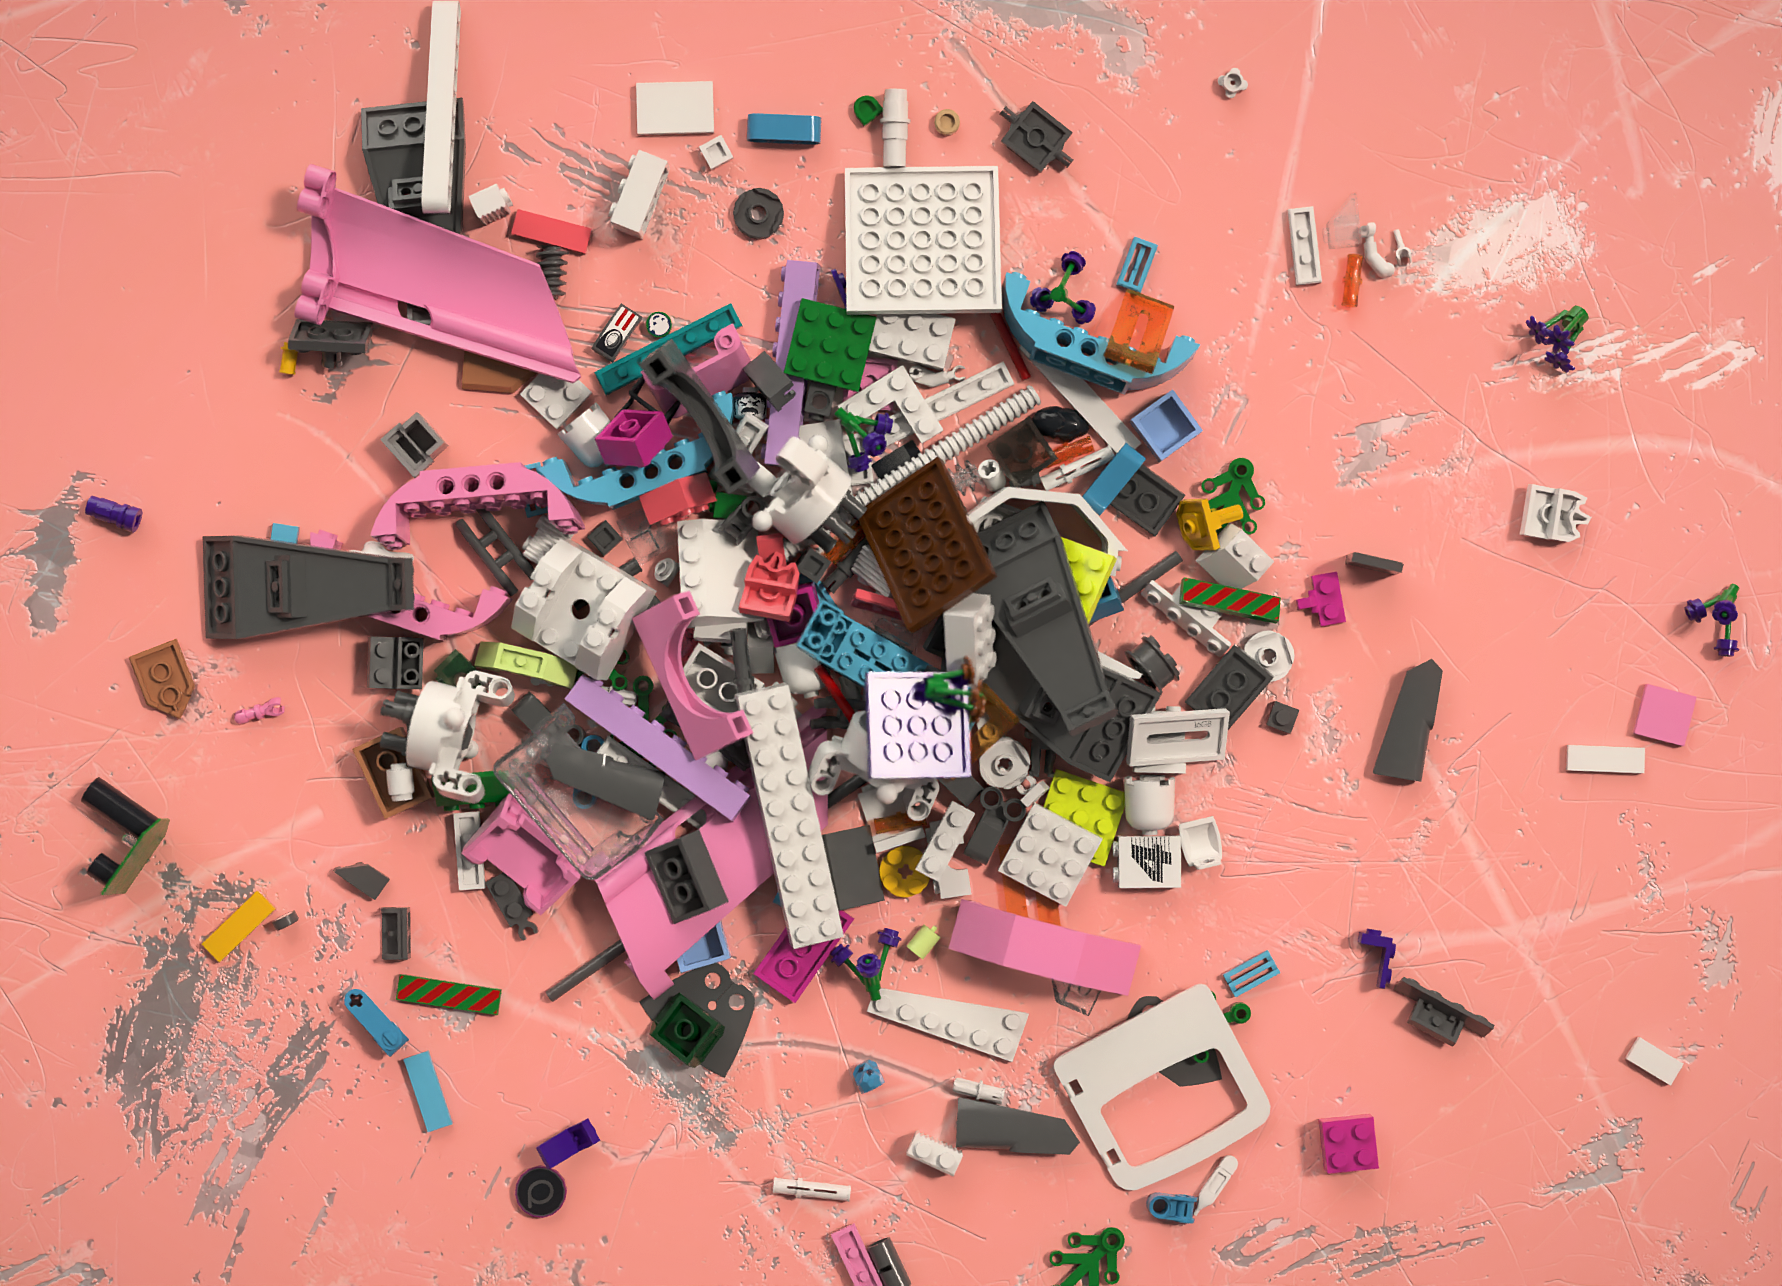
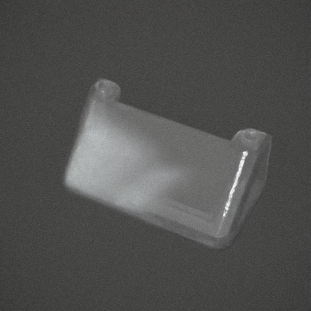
M563 702L495 762L493 772L496 778L578 873L587 880H596L640 850L664 819L657 811L654 820L646 819L553 779L545 760L552 752L550 747L558 743L581 749L567 733L575 725L576 720L573 712Z

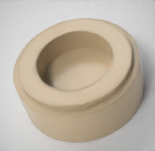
M943 109L937 113L934 125L940 134L950 136L959 129L960 118L955 111Z

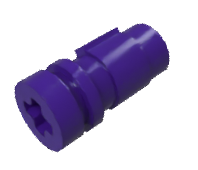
M93 495L89 498L85 509L86 515L107 523H114L118 528H124V530L133 533L138 529L143 513L140 508L131 507L128 504L120 505L117 502Z

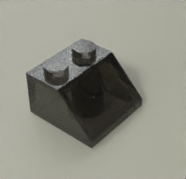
M1027 417L986 445V449L992 458L998 462L1001 470L1015 488L1058 459L1030 417Z

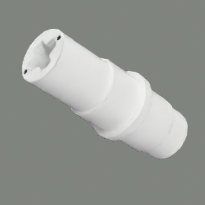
M891 88L884 90L883 118L880 119V123L883 124V167H906V141L908 140V124H911V120L908 119L909 102L907 101V89Z

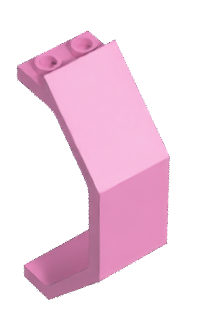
M961 899L949 945L951 950L1005 967L1126 996L1129 995L1141 945L1136 943H1128L1076 931L965 899Z

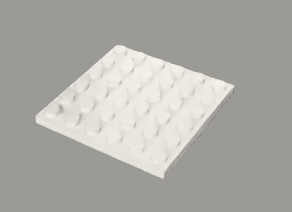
M998 166L845 168L847 315L1002 313Z

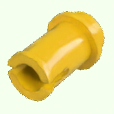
M284 342L283 347H281L283 353L279 373L295 375L298 352L296 350H288V342Z

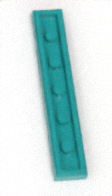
M729 303L594 373L607 396L639 380L643 376L641 373L643 370L639 363L669 340L673 339L682 354L686 356L713 342L717 332L733 324L737 330L743 327L732 304Z

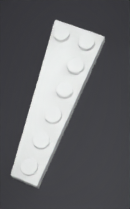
M887 988L879 990L881 999L876 1001L870 1000L867 1009L869 1013L1013 1062L1029 1013Z

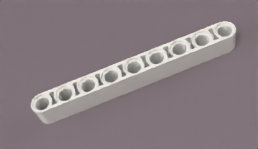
M434 0L432 3L422 181L423 213H450L461 22L460 1Z

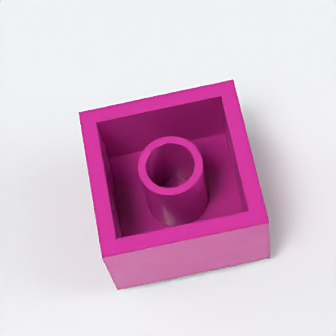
M622 409L595 438V442L605 464L637 466L641 468L649 465L651 460L659 451L664 449L673 436L663 411Z
M814 581L798 585L797 598L790 622L767 618L775 648L799 642L820 603Z
M1371 1114L1318 1119L1323 1167L1327 1174L1379 1169L1374 1117Z

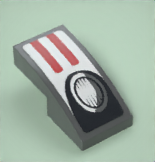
M621 303L591 349L613 363L641 322L642 316Z

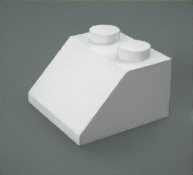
M1228 523L1217 536L1220 548L1204 550L1196 559V562L1220 585L1239 589L1258 581L1275 562L1242 529L1231 523Z

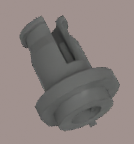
M1025 728L1024 737L1032 739L1029 775L1039 777L1041 749H1046L1044 773L1047 774V777H1053L1056 753Z

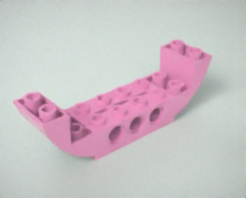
M521 462L420 471V476L403 485L384 504L375 520L371 536L387 547V549L399 550L402 549V545H410L409 515L413 518L426 517V513H436V515L445 516L450 515L451 511L461 510V513H475L476 509L486 508L487 511H499L501 507L511 506L513 509H523L528 504H536L539 507L548 506V520L563 534H577L578 530H585V525L574 505L555 485L540 474L527 469Z
M320 529L318 534L310 533V545L341 550L343 542L337 541L338 535ZM493 586L490 587L489 591L483 589L474 614L457 607L455 612L448 610L449 604L433 599L431 604L424 602V596L414 593V610H402L398 614L394 610L368 616L445 641L446 636L463 635L491 623L503 613L513 599L507 597L508 592ZM425 608L428 616L425 621L421 622L418 615Z

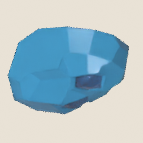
M867 1060L858 1064L853 1072L855 1082L861 1094L878 1088L885 1083L881 1071L874 1061Z

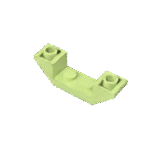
M481 641L474 664L478 668L495 672L502 670L544 680L548 684L568 689L574 687L578 672L574 665L557 656L500 642Z

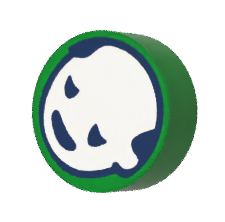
M654 312L647 318L646 328L653 337L663 338L671 332L672 321L666 313Z

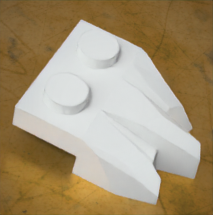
M1528 484L1520 535L1563 542H1571L1579 538L1580 532L1576 529V524H1588L1592 518L1579 509L1580 505L1586 503L1587 497L1576 491Z

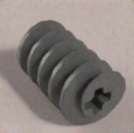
M537 245L538 248L544 250L536 253V257L543 260L537 264L540 265L553 298L556 300L558 297L566 295V292L559 289L560 286L566 285V282L559 278L560 276L567 275V272L560 269V266L568 264V261L561 259V256L569 254V251L556 246Z

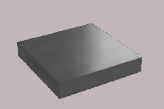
M1358 552L1348 554L1345 560L1347 565L1392 575L1402 573L1404 566L1403 562Z

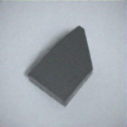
M363 862L345 867H335L333 870L344 880L376 900L390 880L388 876L368 863L364 864Z

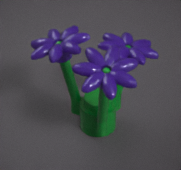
M1575 305L1569 311L1564 309L1559 315L1546 323L1541 321L1537 323L1534 316L1531 315L1530 320H1526L1527 326L1531 329L1529 335H1535L1537 344H1553L1552 351L1555 355L1546 351L1547 357H1545V361L1552 363L1554 369L1560 367L1565 373H1568L1569 370H1575V367L1569 364L1571 360L1567 359V354H1569L1571 347L1575 345L1576 338L1584 330L1583 325L1589 319L1586 310ZM1563 320L1562 325L1565 328L1563 331L1560 330L1557 324L1554 326L1553 331L1548 329L1553 324ZM1570 332H1573L1570 339H1567V337L1570 335Z

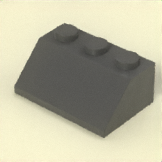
M700 830L644 852L674 924L729 902Z

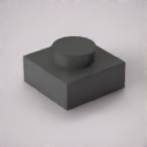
M1274 701L1266 725L1291 734L1299 709Z

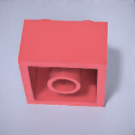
M706 472L676 479L639 496L649 525L660 523L661 527L673 522L684 521L689 518V515L709 510L708 505L717 501Z

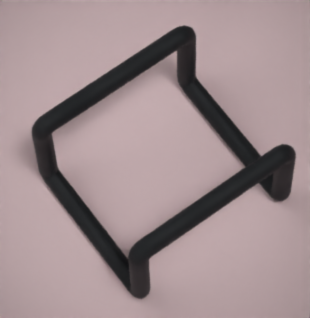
M643 376L629 390L630 399L621 410L628 409L636 400L649 411H658L638 396L645 383ZM676 401L664 415L668 425L681 404L680 401Z

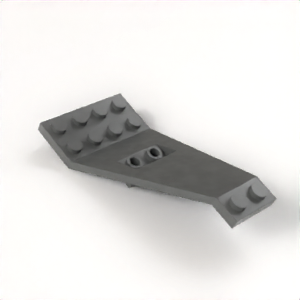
M463 97L456 99L450 213H423L422 211L427 101L361 108L362 151L377 203L462 235L466 158ZM406 303L407 319L430 325L431 317L426 308Z
M1040 501L977 533L997 577L974 593L990 595L991 605L994 606V622L1060 712L1071 736L1074 737L1118 715L1119 712L1106 682L1063 540L1045 502Z
M243 535L202 536L206 639H245L394 610H414L413 558H394Z
M943 613L937 619L922 647L926 651L946 660ZM992 622V628L995 629L993 652H996V664L988 672L987 678L983 679L982 691L1068 764L1111 782L1127 755L1130 715L1150 714L1162 694L1147 685L1102 666L1111 697L1119 714L1072 737L1060 712L996 623ZM1049 702V705L1046 708H1043L1045 703Z

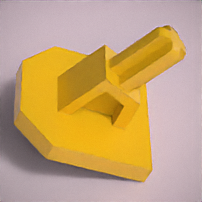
M1185 499L1179 502L1176 516L1182 538L1192 550H1216L1220 548L1216 530L1222 528L1221 525L1242 519L1243 511L1238 504L1216 510L1215 508L1210 509L1208 499Z

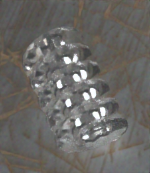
M964 460V469L959 464H955V473L947 468L957 491L963 496H966V487H969L973 492L975 491V483H978L982 488L985 487L975 464H972L969 460Z

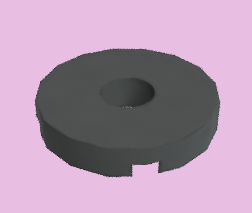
M753 188L742 193L737 199L733 215L735 224L740 232L749 238L759 240L769 238L779 230L783 223L784 210L780 199L772 191L764 188ZM755 207L765 209L766 216L762 220H755L751 216L752 210Z

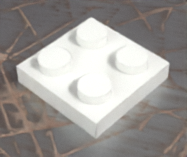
M540 373L520 393L557 430L592 394L580 380L573 384Z

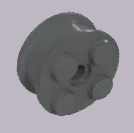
M1152 635L1148 638L1143 636L1141 638L1142 643L1132 651L1126 650L1124 652L1125 656L1134 670L1142 674V680L1149 687L1163 694L1162 689L1173 680L1176 682L1180 680V673L1175 667L1177 663L1170 654L1164 655L1159 649L1161 647Z

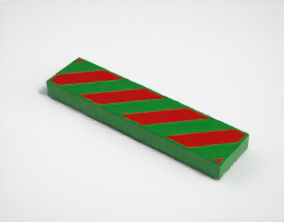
M1186 577L1181 580L1179 604L1274 624L1279 622L1281 597Z
M400 974L396 1000L498 1015L502 989Z

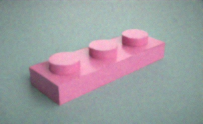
M855 1223L831 1233L854 1286H884Z

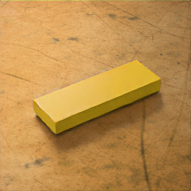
M257 890L202 945L220 963L276 908Z

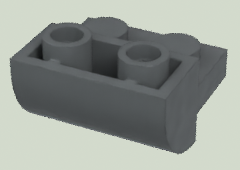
M369 636L367 688L422 689L424 638Z

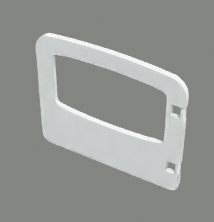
M1199 983L1060 1055L1054 1061V1070L1116 1184L1125 1190L1134 1191L1212 1156L1264 1124L1270 1115L1271 1106L1269 1099L1210 988L1205 984ZM1212 1048L1219 1050L1247 1102L1246 1108L1212 1131L1174 1151L1137 1166L1129 1165L1101 1114L1102 1106L1133 1085L1177 1062ZM1077 1079L1083 1090L1076 1095L1069 1082ZM1113 1148L1120 1161L1112 1164L1106 1153Z

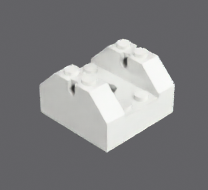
M561 538L538 562L530 577L534 580L532 585L524 588L515 604L511 628L563 658L592 678L608 680L636 630L632 618L647 610L657 591L573 540ZM579 599L586 600L590 606V612L584 619H577L572 613V606ZM614 628V633L611 636H609Z

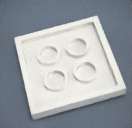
M1034 802L998 871L1066 907L1103 839Z

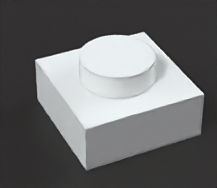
M722 135L699 146L711 171L734 159Z

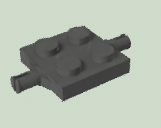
M1034 101L1030 103L1025 111L1018 115L1007 106L1000 112L999 115L1011 123L1009 131L1002 138L1001 143L1040 174L1055 159L1066 166V168L1074 161V159L1062 151L1065 142L1073 132Z

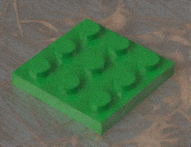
M801 298L784 373L859 392L877 317L871 315H847V309Z

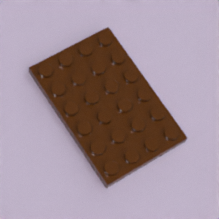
M939 456L866 505L867 510L858 519L905 626L912 634L997 577L946 465Z

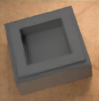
M607 520L587 536L603 556L607 555L623 540Z

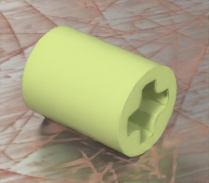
M923 924L906 947L921 959H924L941 938L935 933L937 927L933 925L930 929Z

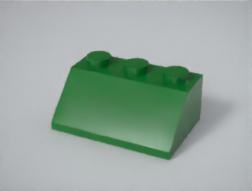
M514 769L472 773L480 778L485 790L483 798L476 803H468L442 796L437 791L433 782V776H431L437 807L443 806L444 811L459 810V805L469 804V809L485 808V803L495 802V807H497L508 794H516ZM450 778L446 782H442V785L445 786L447 782L452 783ZM468 785L465 789V792H474L477 789L478 785Z

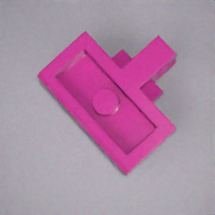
M1337 571L1311 576L1313 590L1308 591L1309 597L1296 600L1297 610L1311 607L1312 614H1318L1320 626L1346 622Z

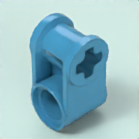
M1155 1192L1147 1198L1146 1207L1156 1218L1193 1224L1195 1221L1192 1218L1194 1202H1197L1198 1197L1186 1194ZM1156 1200H1165V1208L1162 1211L1156 1212L1153 1210V1204Z

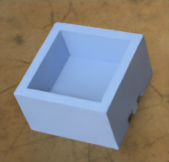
M1173 389L1129 421L1159 463L1203 431Z
M722 921L717 923L677 959L681 973L732 957Z

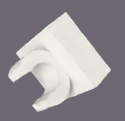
M1028 775L1026 779L1031 785L1029 789H1025L1021 784L1016 786L1018 792L1025 795L1020 801L1026 807L1032 806L1034 802L1050 789L1044 781L1037 784L1036 779Z

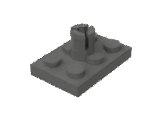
M296 319L288 338V350H296L300 353L321 351V365L325 368H334L333 362H335V366L338 368L342 365L341 352H347L350 355L366 353L373 334V323L324 320L321 325Z

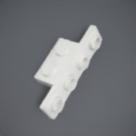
M1151 580L1141 592V595L1148 603L1157 607L1168 619L1177 623L1188 635L1194 637L1216 656L1221 657L1230 648L1231 642L1213 629V626L1223 613L1179 604L1181 584L1171 595L1155 581Z

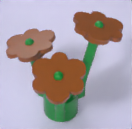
M964 656V664H961L960 670L933 673V678L926 679L925 697L926 699H931V702H941L969 710L971 722L978 724L985 710L982 679H979L977 686L972 687V691L949 689V682L944 681L946 678L962 675V678L967 680L969 685H974L975 672L971 659ZM948 695L970 696L972 703L967 704L945 697H948Z

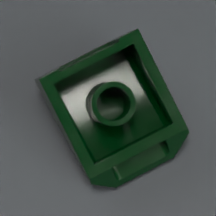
M678 993L669 999L652 1022L649 1035L686 1065L696 1068L705 1061L707 1055L723 1036L725 1026L683 994Z

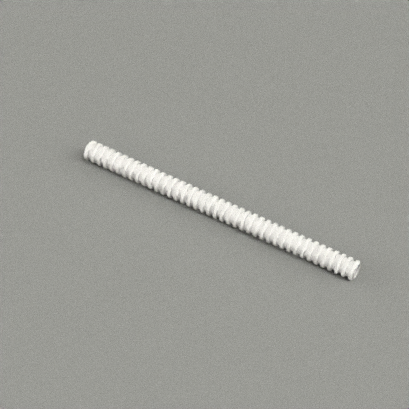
M1026 386L1027 389H1021L1019 391L1020 394H1013L1012 399L1007 398L1005 403H999V407L994 406L991 412L988 410L986 415L983 416L981 414L978 420L973 419L972 424H965L966 427L964 429L960 427L958 429L959 432H952L951 437L946 436V440L938 441V445L933 444L930 450L927 448L925 453H919L917 458L912 457L911 462H904L905 465L903 467L899 465L897 467L898 470H891L890 475L885 474V478L882 480L880 478L877 479L878 482L875 484L872 482L870 484L871 487H864V491H858L854 498L863 506H866L939 456L946 464L945 461L947 459L951 461L953 459L952 456H959L960 451L965 452L968 446L971 448L973 443L976 442L978 444L980 442L979 439H986L987 434L992 435L994 430H1000V426H1007L1008 421L1012 423L1014 421L1013 418H1020L1021 413L1026 414L1029 408L1032 410L1034 405L1037 404L1039 406L1041 400L1032 386ZM839 506L837 513L840 515L839 518L844 523L850 524V520L854 517ZM822 528L825 532H827L830 535V530L826 531L824 528ZM784 537L783 545L786 562L790 561V557H797L796 554L798 552L800 554L803 553V549L807 545H816V543L811 539L805 538L803 541L793 544Z

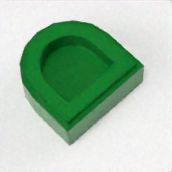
M864 95L855 101L854 113L865 127L883 113V108L874 97Z

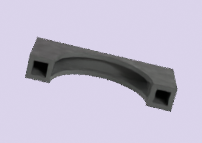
M673 339L669 340L650 353L639 365L653 386L660 385L667 389L690 413L712 452L715 462L714 474L727 493L730 494L749 482L760 469V466Z

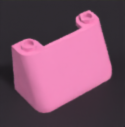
M733 324L721 329L715 336L714 343L718 355L693 367V370L711 396L721 391L727 393L750 380L742 368L750 363L751 359ZM641 371L659 407L666 414L674 403L679 400L660 385L653 386L644 371ZM682 403L673 418H678L688 413Z
M512 793L508 794L500 802L462 850V854L469 862L480 865L488 860L525 889L523 893L525 905L540 916L580 879L586 861L584 849L575 840L522 798Z

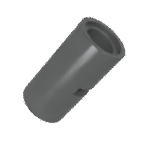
M890 1237L876 1241L867 1247L884 1286H910L912 1284Z

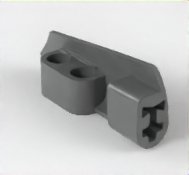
M1432 658L1406 672L1373 768V774L1422 782L1429 734L1434 726L1443 670Z
M555 743L543 753L554 780L646 819L654 820L664 784L665 772L613 760V757L558 743Z
M962 1097L958 1098L956 1147L1008 1149L1010 1152L1070 1155L1080 1143L1065 1119Z

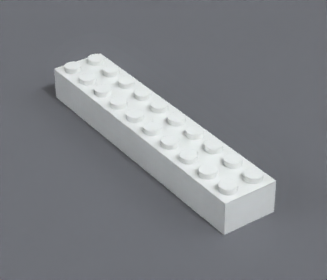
M784 682L734 694L738 711H744L753 731V734L745 737L744 740L789 943L793 949L844 937L789 685Z

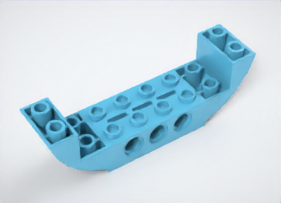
M1006 272L1001 287L1004 316L1016 340L1031 354L1030 360L1125 395L1128 390H1143L1158 386L1172 379L1190 363L1200 347V344L1195 343V339L1189 336H1175L1163 363L1160 362L1161 359L1151 354L1144 356L1136 353L1137 350L1127 345L1120 347L1112 344L1113 341L1103 336L1096 338L1088 335V331L1079 327L1069 328L1064 326V322L1055 318L1045 319L1040 317L1038 312L1031 309L1021 310L1031 281L1027 280L1026 276L1021 273L1012 272L1011 274Z
M721 391L712 395V398L732 425L734 418V398L732 393L726 394L725 391ZM701 432L698 434L699 439L691 442L688 438L674 443L675 448L668 451L665 449L659 451L646 467L627 466L619 470L616 467H612L602 471V477L594 479L592 476L579 480V486L575 485L568 464L563 459L559 460L557 457L547 459L542 462L544 466L538 469L546 479L565 494L582 502L606 505L614 510L640 500V495L676 479L704 472L708 473L706 468L714 461V458ZM674 458H681L683 461L679 469L674 470L670 468V462ZM651 467H656L659 471L654 479L646 477V473ZM629 476L634 477L633 486L627 489L623 488V480Z
M821 599L796 645L798 649L819 663L865 688V673L924 672L927 665H930L843 614L844 611ZM983 693V697L985 698L986 703L989 696ZM968 696V704H971V697ZM969 714L970 732L975 723L971 722V715Z

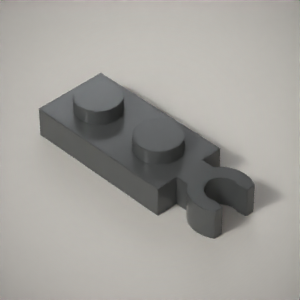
M503 872L485 882L509 926L512 927L516 924L519 926L518 935L523 941L527 939L524 934L526 927L532 928L535 934L539 932L537 925L528 920V917L533 915V912L525 905L523 894L513 879Z

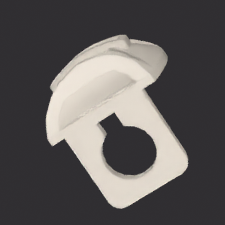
M1213 816L1179 824L1181 847L1189 867L1194 866L1197 870L1222 864L1221 838Z

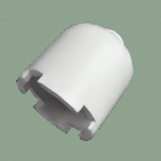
M594 403L557 435L584 465L591 468L598 467L604 461L595 438L611 421L600 406Z
M797 643L774 648L783 683L785 682L789 685L790 693L795 695L803 694L804 699L819 695L818 690L824 688L825 685L814 669L821 665V663L796 647ZM824 666L830 674V668Z
M1140 775V780H1132V776L1124 777L1125 815L1129 825L1134 829L1142 830V835H1157V830L1170 826L1174 818L1175 777H1169L1167 781L1165 780V775Z

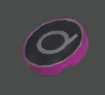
M542 1165L525 1171L520 1176L515 1190L517 1203L521 1209L533 1217L540 1218L556 1213L562 1207L567 1194V1186L562 1175L553 1168L547 1169L546 1166Z

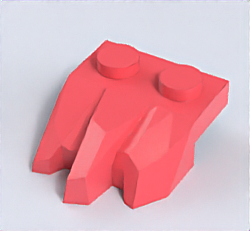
M777 551L767 563L763 562L761 556L756 555L747 570L739 613L790 622L797 598L800 575L796 563H790L786 567L782 566L783 555Z

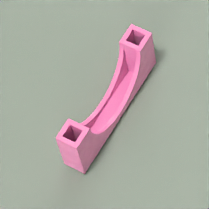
M690 591L666 599L635 616L632 620L696 761L753 734V731L743 710L726 713L709 707L694 693L686 679L681 660L682 639L688 625L695 617L700 615Z

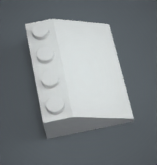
M695 519L677 521L681 593L690 591L700 613L691 621L687 628L764 621V617L739 613V605L745 588V577L748 567L754 557L759 555L756 536H759L754 526L738 545L735 538L725 530L721 531L719 529L725 520Z

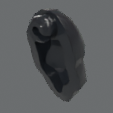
M1049 406L1040 409L1032 417L1033 426L1043 437L1049 440L1070 443L1074 439L1087 434L1090 429L1088 422L1076 410L1070 408Z

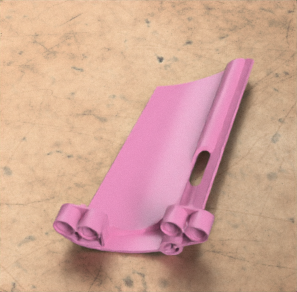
M313 164L308 166L304 177L305 187L300 193L297 211L311 215L310 269L305 274L302 282V295L296 304L295 318L321 325L330 309L574 384L581 378L580 371L573 358L574 352L561 315L539 264L336 188V171ZM403 301L426 308L431 317L430 325L403 318L398 311V302Z
M812 706L796 719L807 771L818 746L822 742L827 741L826 729H811L810 720L826 716V708L815 709ZM735 766L727 772L726 778L732 783H735L736 780L740 781L749 788L747 794L751 796L733 822L696 796L613 861L603 849L585 861L584 868L597 883L629 958L624 962L653 1000L674 985L665 970L774 873L751 767L747 768L746 771H742L739 767ZM820 777L816 781H822L826 777ZM812 790L820 830H823L828 825V794L818 795ZM703 809L707 817L706 823L698 830H700L729 902L674 924L644 852L676 839V828L697 811Z

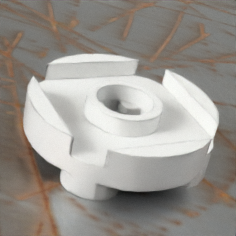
M1262 631L1253 635L1244 645V651L1274 675L1270 682L1285 677L1294 662L1293 646L1280 633ZM1265 649L1275 653L1271 664H1268L1266 660L1262 661L1261 656L1264 655Z
M1005 736L992 740L978 755L981 776L992 787L1011 789L1021 784L1028 775L1030 765L1028 752L1020 742L1012 737ZM1000 759L1011 760L1008 762L1009 767L1007 769L1003 766L1000 768L997 766L1000 763Z

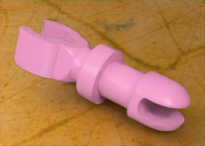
M275 697L262 706L257 704L252 709L246 710L244 708L236 711L234 720L238 724L248 723L250 719H263L264 715L279 716L284 713V706L279 708L273 707L281 704V698Z

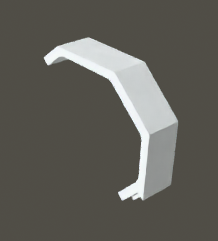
M1003 487L968 512L973 523L1010 498L1067 504L1073 507L1100 538L1102 543L1101 552L1117 558L1110 576H1116V571L1121 569L1122 557L1118 556V551H1128L1080 494Z

